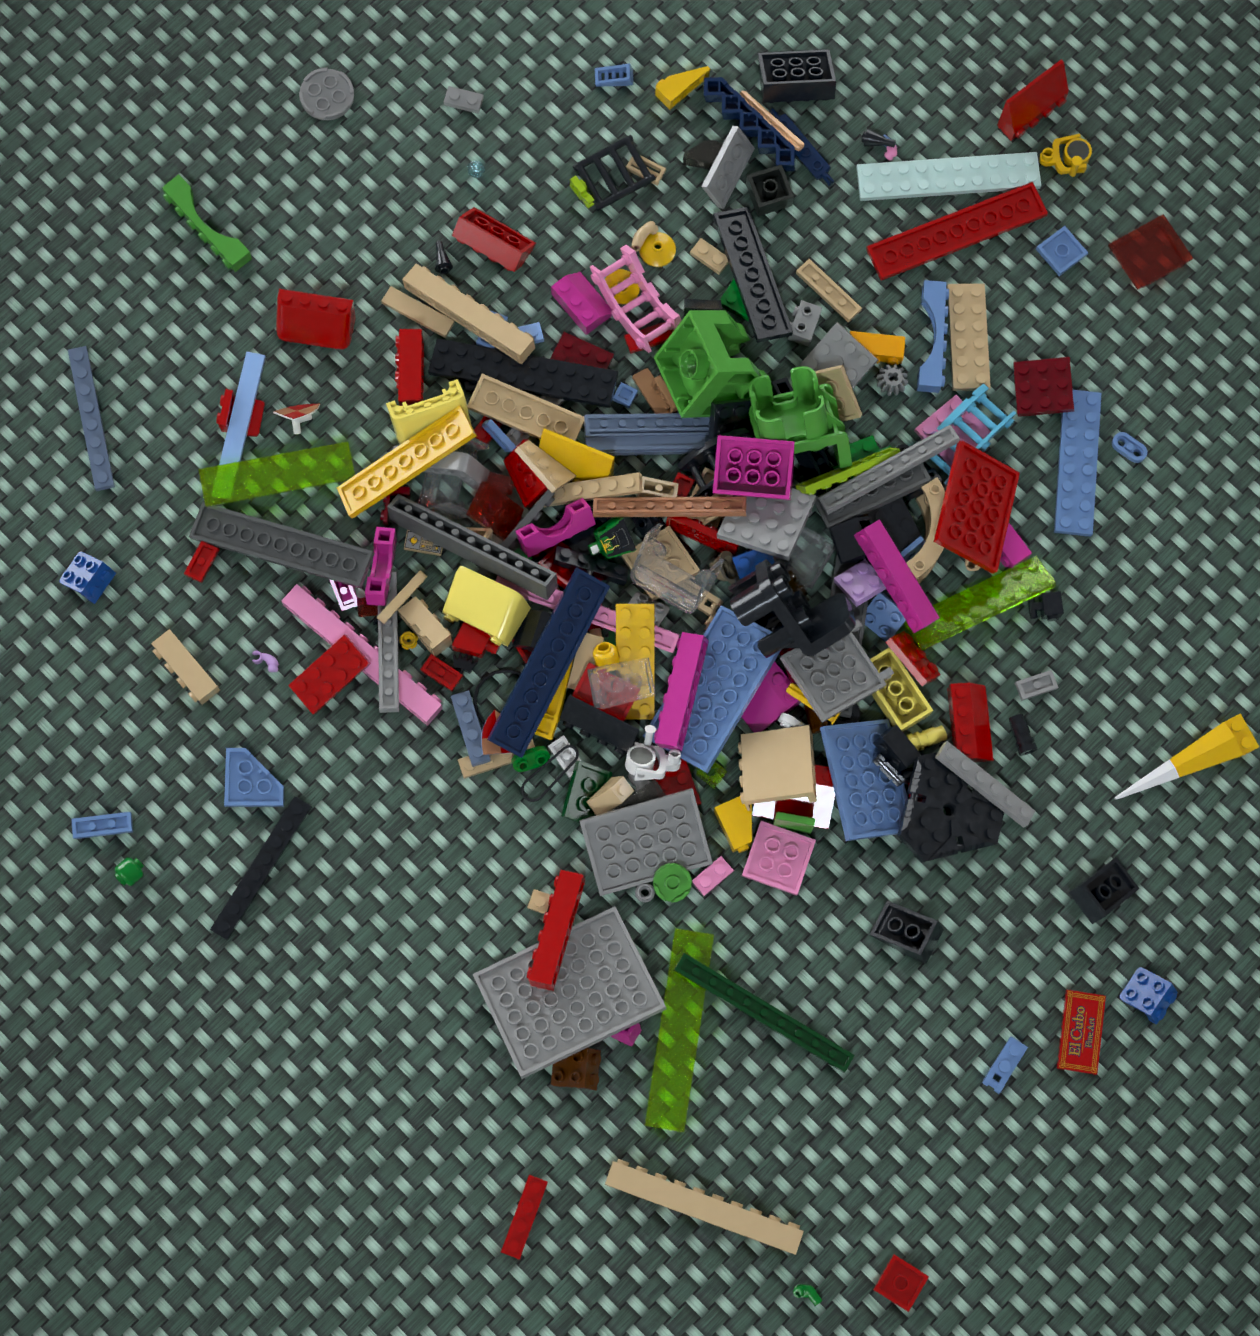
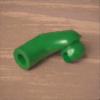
M799 1284L794 1287L793 1294L796 1298H809L814 1306L823 1301L812 1285Z

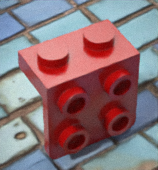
M225 389V394L221 395L220 406H222L221 413L218 412L216 419L221 432L226 433L236 397L233 390ZM255 400L247 436L257 437L259 435L265 404L261 400Z

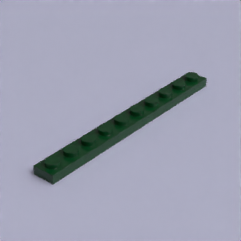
M683 953L673 970L843 1073L846 1072L855 1056L686 953Z

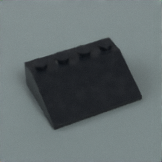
M829 49L758 53L763 103L835 99L836 78Z

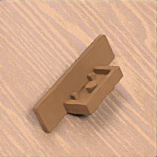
M646 368L632 376L635 384L655 414L677 413V407L665 381L660 375L654 378L649 369Z

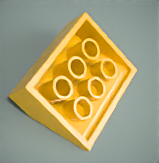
M545 428L543 429L539 448L576 475L572 482L606 478L614 475V456Z

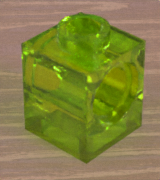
M716 762L711 767L715 770L714 776H708L704 771L696 767L698 769L696 776L713 789L717 787L727 774V771Z

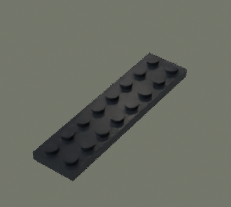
M749 207L714 213L713 220L756 342L792 336L793 330Z

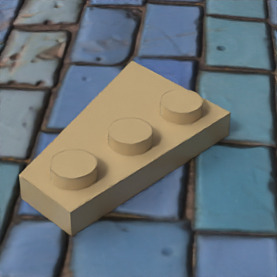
M530 440L515 449V452L551 493H554L576 477L575 474Z

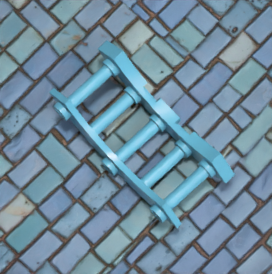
M982 384L972 393L973 396L969 399L966 398L937 429L941 430L950 424L951 426H958L978 444L975 448L984 452L991 444L989 441L1004 427L1008 429L1015 421L1013 417L1017 413L1013 411L1006 416L986 398L987 395L985 393L989 388ZM976 403H982L1002 422L996 425L976 407ZM966 411L968 413L971 412L991 430L984 439L962 420L961 416ZM957 444L950 447L954 452ZM938 455L930 458L947 475H950L951 467ZM949 477L944 482L945 485H947Z

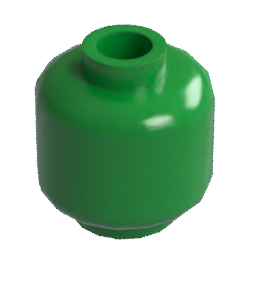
M127 857L115 867L116 873L114 876L123 886H133L144 876L142 871L144 866L137 858L133 860Z

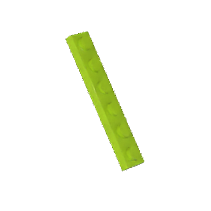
M889 447L852 462L850 467L837 468L795 485L796 490L803 494L813 495L818 489L830 488L833 483L845 482L850 476L862 474L863 471L869 470L900 453V449Z

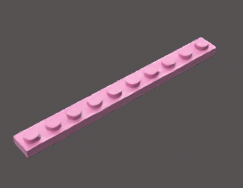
M500 576L496 578V582L517 591L524 599L551 609H555L563 591L556 589L550 598L545 600ZM600 606L592 624L616 632V611ZM655 625V647L674 653L680 634Z

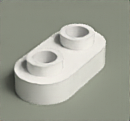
M781 713L778 719L782 728L805 726L795 717L786 713Z

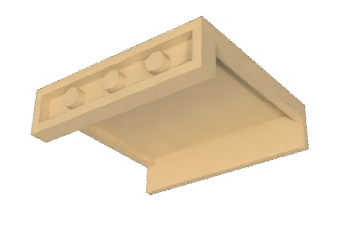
M809 725L741 734L738 750L742 754V759H739V768L742 770V775L739 778L743 792L740 793L741 803L745 804L747 811H751L750 804L807 797L809 803L817 802L813 734Z

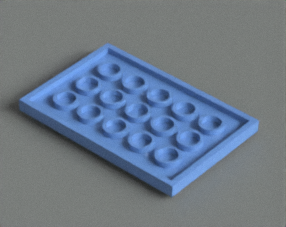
M889 719L829 725L820 728L846 841L898 834L905 800H908L905 785L903 783L897 787L892 782L893 779H889L879 769L880 766L877 767L872 761L876 755L880 754L873 742L887 729L891 728Z

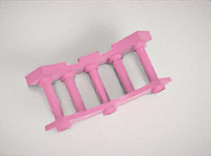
M625 245L620 248L623 254L621 259L602 271L593 265L590 266L592 272L591 279L598 285L610 306L613 318L616 321H620L640 349L643 348L650 353L651 348L648 342L669 329L675 330L682 320L680 315L667 303L663 305L658 299L660 294L651 282H646L642 275L645 271L636 251ZM622 266H628L632 273L630 277L609 289L604 278ZM634 283L638 284L642 295L620 307L614 295ZM649 301L654 311L633 324L625 313L643 302ZM657 317L662 318L666 322L647 335L642 334L638 330Z

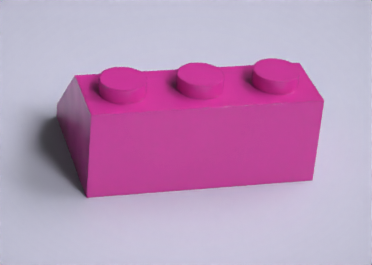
M581 272L566 275L551 286V295L585 335L612 316L610 306Z

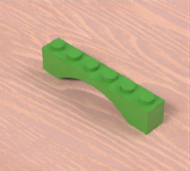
M179 174L162 187L164 192L163 198L168 204L172 203L176 207L174 209L177 214L187 219L186 223L192 230L196 229L199 232V238L204 243L208 242L210 244L211 251L216 256L220 255L221 261L227 269L231 268L236 272L252 259L250 251L239 239L215 232L200 219L195 211L192 189Z

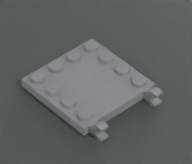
M856 620L855 628L846 637L814 656H806L799 648H795L780 657V660L822 723L884 688L887 685L885 681L894 674L891 667L879 673L853 635L862 627L859 620Z

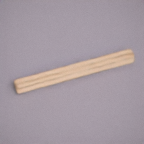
M746 91L740 92V95L746 102L754 107L770 125L790 142L795 150H802L804 143L750 94Z

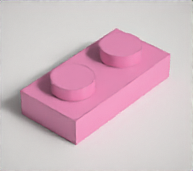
M720 856L713 864L694 878L692 883L705 896L734 870Z

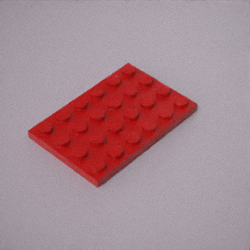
M959 441L956 445L934 542L992 574L998 572L1020 473L965 441Z

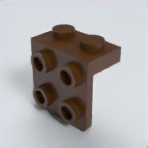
M585 1048L554 1063L551 1085L597 1091L601 1050Z

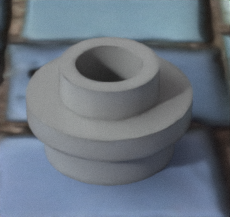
M649 883L638 885L635 890L636 898L644 903L651 901L655 894L653 886ZM645 889L649 892V894L647 896H643L641 894V891Z

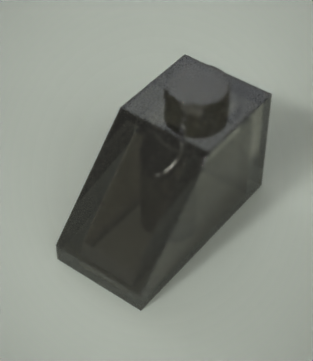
M716 140L701 142L684 153L682 165L710 170L723 143H719Z

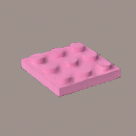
M955 395L916 427L915 433L923 440L938 432L937 427L963 401ZM966 411L961 416L962 420L982 439L991 432L971 412L968 413ZM952 425L960 441L963 440L973 447L978 445L958 426ZM951 448L937 454L950 467L952 466L955 452Z
M760 821L742 877L797 896L816 840Z

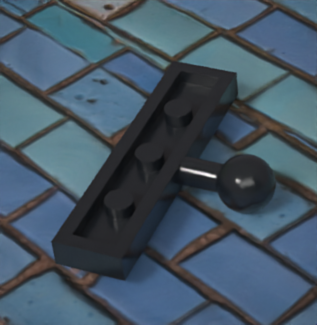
M558 545L555 548L554 565L573 571L575 568H579L593 577L625 586L629 567Z

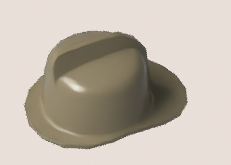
M723 551L720 556L709 564V567L713 569L714 576L718 580L728 581L733 584L740 580L732 559L734 555L729 551Z

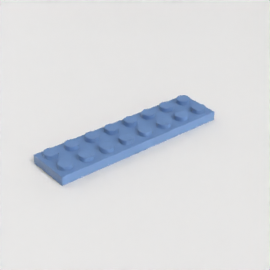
M1073 390L1074 412H1065L1061 415L1054 533L1091 537L1093 535L1101 393Z

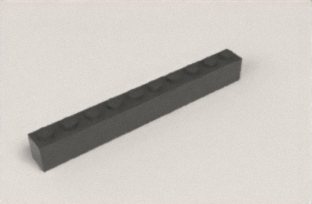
M400 494L387 506L391 522L545 600H548L558 587L557 573Z

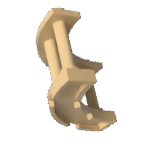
M938 477L922 486L921 489L924 494L915 500L925 522L924 540L926 542L921 550L906 563L919 584L931 572L944 547L934 542L945 496V490Z

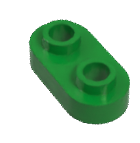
M537 746L527 749L522 758L514 755L511 763L517 772H525L544 765L550 759V754L546 747Z

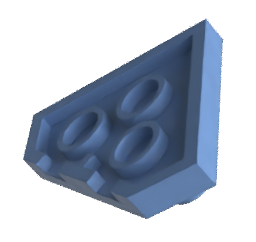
M226 748L224 806L284 807V786L246 748Z

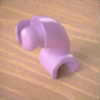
M259 651L252 652L253 655H260L258 660H252L253 663L260 664L264 660L268 665L269 672L278 671L279 664L275 657L270 654L260 653Z

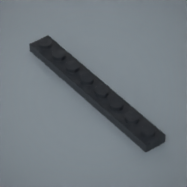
M294 796L212 925L211 931L228 941L311 810V805Z

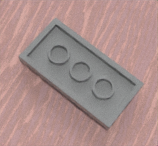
M732 126L701 186L715 205L722 209L725 208L755 149L738 126Z

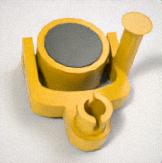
M1080 134L1056 138L1053 141L1052 148L1047 147L1040 154L1039 162L1042 166H1055L1056 171L1061 175L1069 174L1071 177H1075L1076 173H1085L1092 154V148L1086 140L1081 138ZM1066 144L1063 151V160L1068 167L1063 165L1060 158L1059 145Z

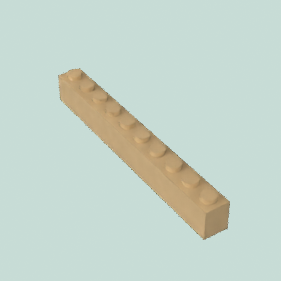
M618 1159L617 1162H612L605 1185L788 1253L794 1255L797 1253L804 1232L799 1230L800 1225L789 1222L788 1225L780 1223L781 1218L770 1215L769 1218L761 1216L762 1211L750 1208V1211L742 1209L743 1204L731 1201V1204L723 1202L724 1197L712 1194V1197L704 1195L705 1190L693 1187V1190L685 1188L686 1183L675 1180L674 1183L666 1181V1176L656 1173L655 1176L647 1174L648 1170L637 1166L636 1169L628 1167L629 1163Z

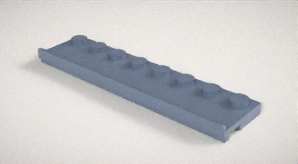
M679 413L584 415L586 445L609 455L689 454L694 449L698 451L705 447V442L711 440L709 439L710 417L681 418Z

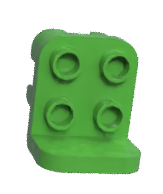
M801 366L791 369L790 375L793 391L773 396L771 380L768 375L758 376L749 383L748 389L752 405L749 409V416L755 438L795 441L794 454L809 450L818 451L832 445L839 468L852 466L849 438L845 431L844 423L839 420L837 401L834 397L832 386L829 384L819 385L816 372L812 368Z

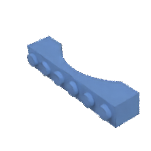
M924 280L922 286L921 305L931 320L934 343L930 356L920 367L917 374V391L939 393L941 387H944L945 376L942 375V369H945L946 358H943V352H946L947 341H944V334H947L948 324L945 323V317L948 316V306H945V303L949 298V289H946V282Z

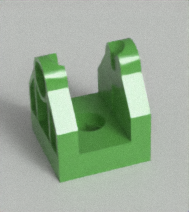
M689 310L654 356L681 418L710 417L711 402L750 398L749 383L758 376L767 375L764 370H759L749 358H730L740 353L741 343L750 341V338L741 323H736L726 310Z

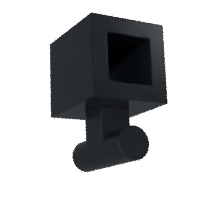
M1061 591L1041 593L1038 597L1039 602H1035L1034 595L1027 596L1030 619L1038 618L1037 611H1040L1042 620L1047 619L1050 622L1059 620L1064 614Z

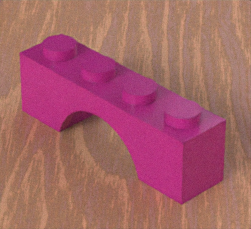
M581 498L565 506V513L556 525L549 528H539L530 523L516 530L515 533L521 549L529 558L549 547L555 546L565 539L571 538L583 530H587L596 523L590 506Z
M376 527L373 543L375 554L371 574L367 577L365 589L367 605L386 606L397 544L395 528Z

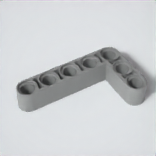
M455 451L423 471L426 473L455 475L468 486L479 491L486 490L491 473L471 455Z

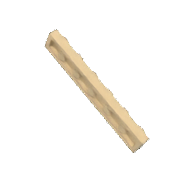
M638 472L567 483L554 492L555 494L552 497L555 500L550 506L570 504L581 498L585 501H591L598 497H618L642 493V474Z

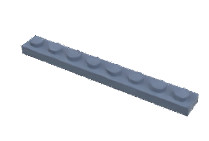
M86 346L69 349L68 355L94 487L96 491L114 488L113 474L88 349Z

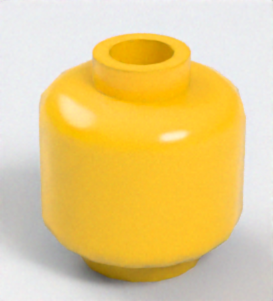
M601 642L593 649L592 654L595 665L599 668L610 671L619 664L620 659L614 644Z

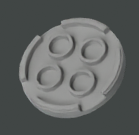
M320 68L312 71L303 79L299 97L302 107L312 117L319 120H334L343 116L351 108L354 101V89L351 80L343 72Z

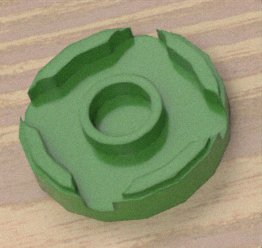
M668 863L661 866L655 872L653 888L662 900L678 902L683 900L691 890L692 878L684 866L677 863Z

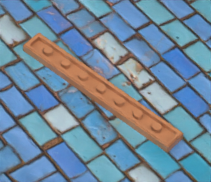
M598 497L594 498L593 517L746 516L747 498Z

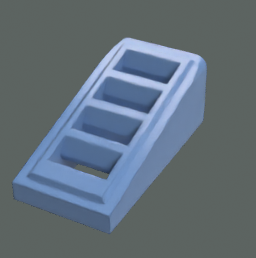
M630 63L595 68L596 87L634 85L633 68ZM601 73L605 74V80H602ZM609 73H612V79H609Z

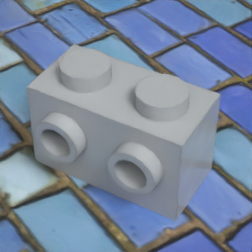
M801 300L800 305L795 306L792 316L795 319L793 323L790 322L793 334L788 337V340L809 347L822 307Z

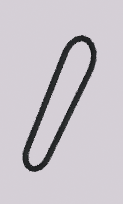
M566 745L523 782L521 786L523 797L530 802L542 799L577 761L579 757L578 749L573 745ZM573 748L576 751V757L540 797L537 799L528 798L524 793L525 784L565 749Z

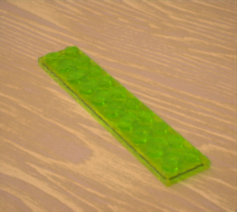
M675 928L664 997L666 1010L662 1011L644 1126L684 1132L706 990L673 970L683 953L709 967L714 934Z

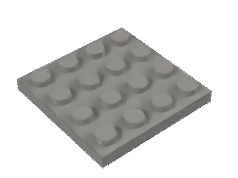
M792 488L791 500L746 497V516H725L717 533L718 539L789 561L815 504L816 495L803 494L799 490Z

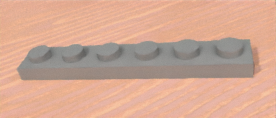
M946 741L942 744L935 757L937 760L1023 828L1028 826L1035 813L1034 809L951 743Z

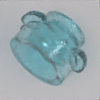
M473 161L468 164V174L474 178L481 177L482 173L485 172V167L479 161Z

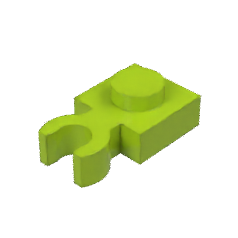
M576 175L570 179V188L589 209L594 205V199L588 194L587 185L582 179L579 180Z

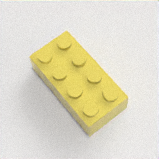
M890 648L870 659L879 673L889 667L894 672L891 675L892 677L885 681L887 685L872 694L886 718L889 719L892 727L897 725L904 732L930 716L933 709L900 659Z

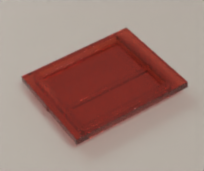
M1164 214L1108 244V247L1137 290L1150 285L1193 260V257Z

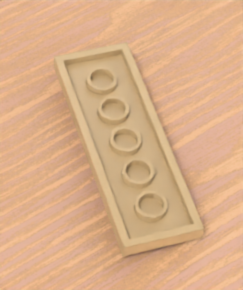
M948 284L952 391H975L982 384H985L989 388L987 391H989L991 386L985 284Z
M485 374L481 375L467 405L471 411L540 440L542 431L545 428L576 441L584 424V416Z

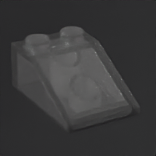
M649 658L587 669L595 708L606 709L656 696Z

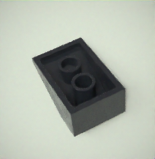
M1115 857L1077 885L1069 894L1091 924H1094L1106 917L1140 888Z
M887 901L870 936L911 958L927 964L944 929L937 920Z

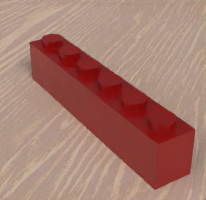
M561 870L559 876L555 877L554 887L556 888L554 894L551 893L548 904L550 908L544 914L543 923L545 925L543 930L539 931L538 948L534 949L532 955L534 962L527 971V978L531 986L554 991L586 882L583 874Z

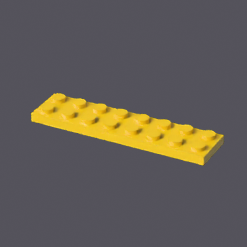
M460 405L338 486V493L348 515L353 519L476 437L464 409Z

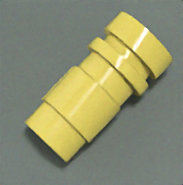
M940 725L923 730L920 733L908 734L906 737L918 751L924 750V747L947 740V733L945 728Z

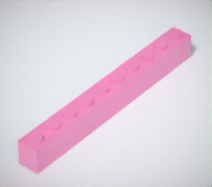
M296 584L283 598V606L331 646L343 635H347L371 663L362 672L379 685L378 647L369 645V640L362 634L357 635L351 624L348 622L343 623L339 620L340 616L334 610L329 611L325 608L326 604L321 599L317 598L315 600L311 596L312 593L305 586L301 588ZM399 670V703L428 726L443 709L440 704L442 701L434 694L432 696L426 692L427 688L420 682L416 684L411 680L413 677L406 670Z

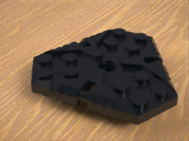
M938 752L915 758L907 791L911 795L910 799L905 800L897 835L921 863L955 855L959 851L964 853L998 844L1004 816L1002 810L973 787L969 791L967 789L968 783L937 760L935 757Z

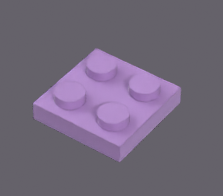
M865 559L834 578V583L856 607L886 589L877 572Z

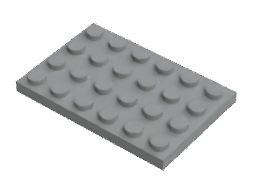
M692 788L579 820L600 896L651 882L655 872L661 866L668 863L680 864L688 871L713 864Z

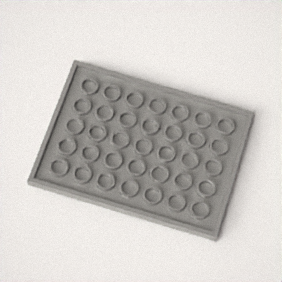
M615 906L572 926L554 991L531 986L527 978L528 968L532 967L534 962L532 960L533 951L535 948H538L539 943L473 974L521 1079L666 1010V1006Z

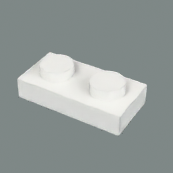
M563 735L548 745V748L554 756L563 747L570 745V743ZM567 748L556 757L563 770L575 759L576 752L573 748ZM575 763L566 772L569 779L572 777Z

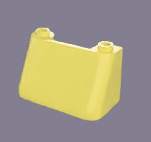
M458 379L449 382L450 388L447 391L442 389V395L407 406L406 402L402 403L403 406H399L395 400L386 403L399 445L459 405L464 409L471 423L466 398Z
M459 566L442 613L444 614L443 618L453 623L454 621L458 622L461 620L488 633L491 637L490 640L496 645L500 646L503 644L508 647L531 607L517 591L464 566Z

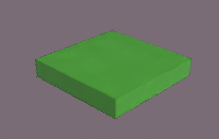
M777 812L773 825L789 831L811 834L815 825V818Z

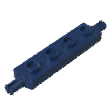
M773 108L771 111L769 110L776 119L804 143L802 150H795L796 157L816 180L823 178L828 186L831 183L833 184L834 180L828 174L831 169L830 166L786 114L779 116Z

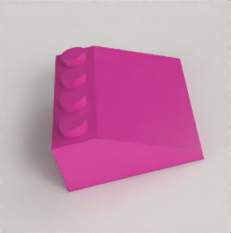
M718 435L713 493L791 500L795 441Z
M775 661L741 717L753 733L763 732L778 721L781 713L787 714L801 703L786 692L791 682Z

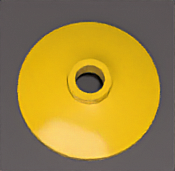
M657 232L652 235L650 233L639 253L646 264L653 267H663L674 259L676 246L673 239L667 234ZM655 245H660L661 248H660V249H656L654 246H655Z
M617 269L606 276L605 281L609 289L629 278L632 273L624 269ZM634 283L614 295V298L618 304H627L637 298L640 287Z

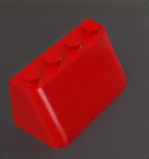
M279 289L276 323L279 339L340 350L346 349L350 345L356 319L353 300Z

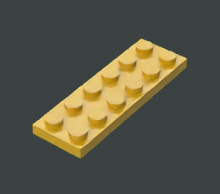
M616 604V648L620 659L619 664L616 666V676L641 688L625 719L653 720L655 716V604Z

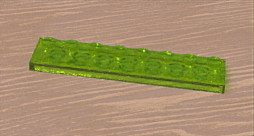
M348 441L198 469L206 507L344 482L355 475Z
M1035 556L932 605L940 618L916 633H913L907 621L904 622V625L923 651L1056 587V581L1040 559Z

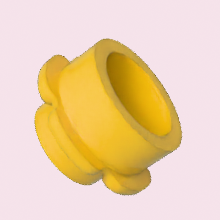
M406 631L400 636L399 643L402 644L403 649H414L417 646L418 637L415 633Z

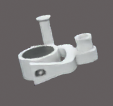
M653 725L645 726L644 744L634 742V746L627 752L625 767L630 774L635 776L634 781L663 779L666 771L673 772L680 769V751L672 749L669 751V755H665L663 748L651 745L656 728ZM657 757L659 768L653 771L655 758Z

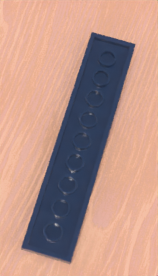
M575 568L487 739L488 741L520 758L523 757L610 588L609 585L581 569Z

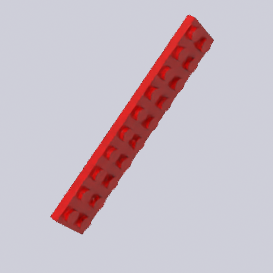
M1031 182L866 247V250L882 281L1046 217L1048 212L1034 183Z

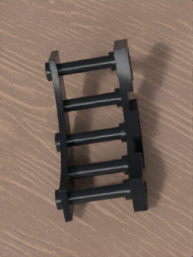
M746 427L721 434V436L755 438L753 429L747 430ZM718 436L705 442L706 446L696 451L694 449L677 464L680 470L692 472L700 488L693 497H711L714 495V479L706 484L698 467L708 460L715 472Z

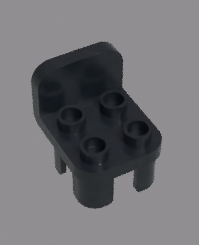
M767 559L755 565L753 572L728 586V590L736 595L730 600V605L743 626H748L755 622L772 631V633L757 642L758 649L766 658L783 648H799L804 655L814 656L846 637L856 626L852 605L844 594H836L811 608L800 590L793 593L788 583L791 580L789 573L779 560L773 564Z

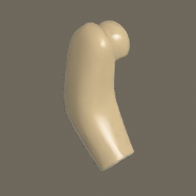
M654 221L647 222L634 234L631 245L633 250L639 251L650 233L654 235L658 232L659 228L655 225Z

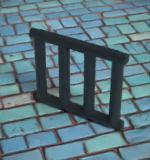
M632 135L624 137L573 165V169L579 172L582 180L587 185L596 203L595 208L597 211L656 180V177L650 174L634 146ZM625 145L644 176L643 179L634 183L616 151ZM608 154L611 155L628 187L621 191L617 190L601 161V158ZM592 163L596 165L612 196L604 200L600 197L584 168Z

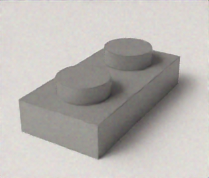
M448 86L444 105L479 114L484 95Z
M1052 670L1015 682L1021 701L1059 688Z

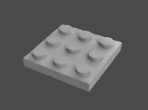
M837 322L800 365L812 368L814 371L843 365L851 387L854 389L877 363L878 359Z

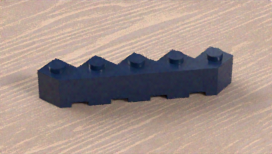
M722 77L704 78L705 101L722 102L723 119H740V129L746 137H758L759 154H776V166L782 165L784 172L795 171L796 153L794 146L770 125L754 107L749 105Z

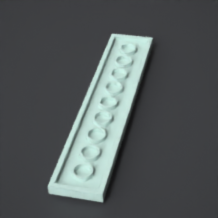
M1037 152L857 164L856 166L860 201L1010 191L1031 182L1034 183L1036 189L1041 187Z

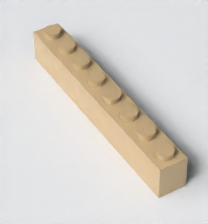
M415 264L402 279L406 290L520 364L535 349L532 335L520 331L514 323L506 322L500 314L492 313L487 306L475 302L470 295L461 293L456 286L447 284L442 277L433 275L425 266L421 267Z

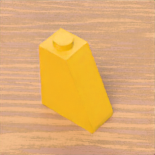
M740 796L714 807V813L732 851H738L739 853L748 850L749 845L752 843V804H750L751 811H747L745 804L741 803Z

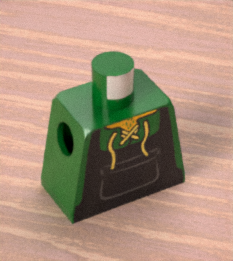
M613 517L594 530L593 534L596 541L587 545L592 556L601 552L607 559L636 551V547L622 517Z

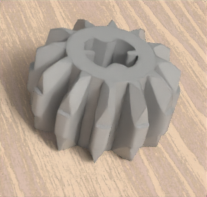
M888 364L885 369H880V374L877 375L876 379L878 380L877 387H882L881 393L888 391V396L892 392L897 396L899 391L903 392L905 390L904 386L908 384V380H906L908 375L907 373H902L903 367L898 370L896 369V364L893 365V368Z

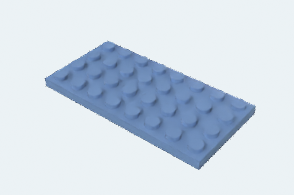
M722 605L704 633L709 643L683 750L680 751V758L707 774L780 653L778 651L766 658L758 649L757 642L772 633V631L754 622L748 626H743L734 612ZM662 703L650 723L656 730L659 728V714L663 711L664 703ZM654 732V733H653L652 743L656 744V743H655V740H654V734H655V732Z

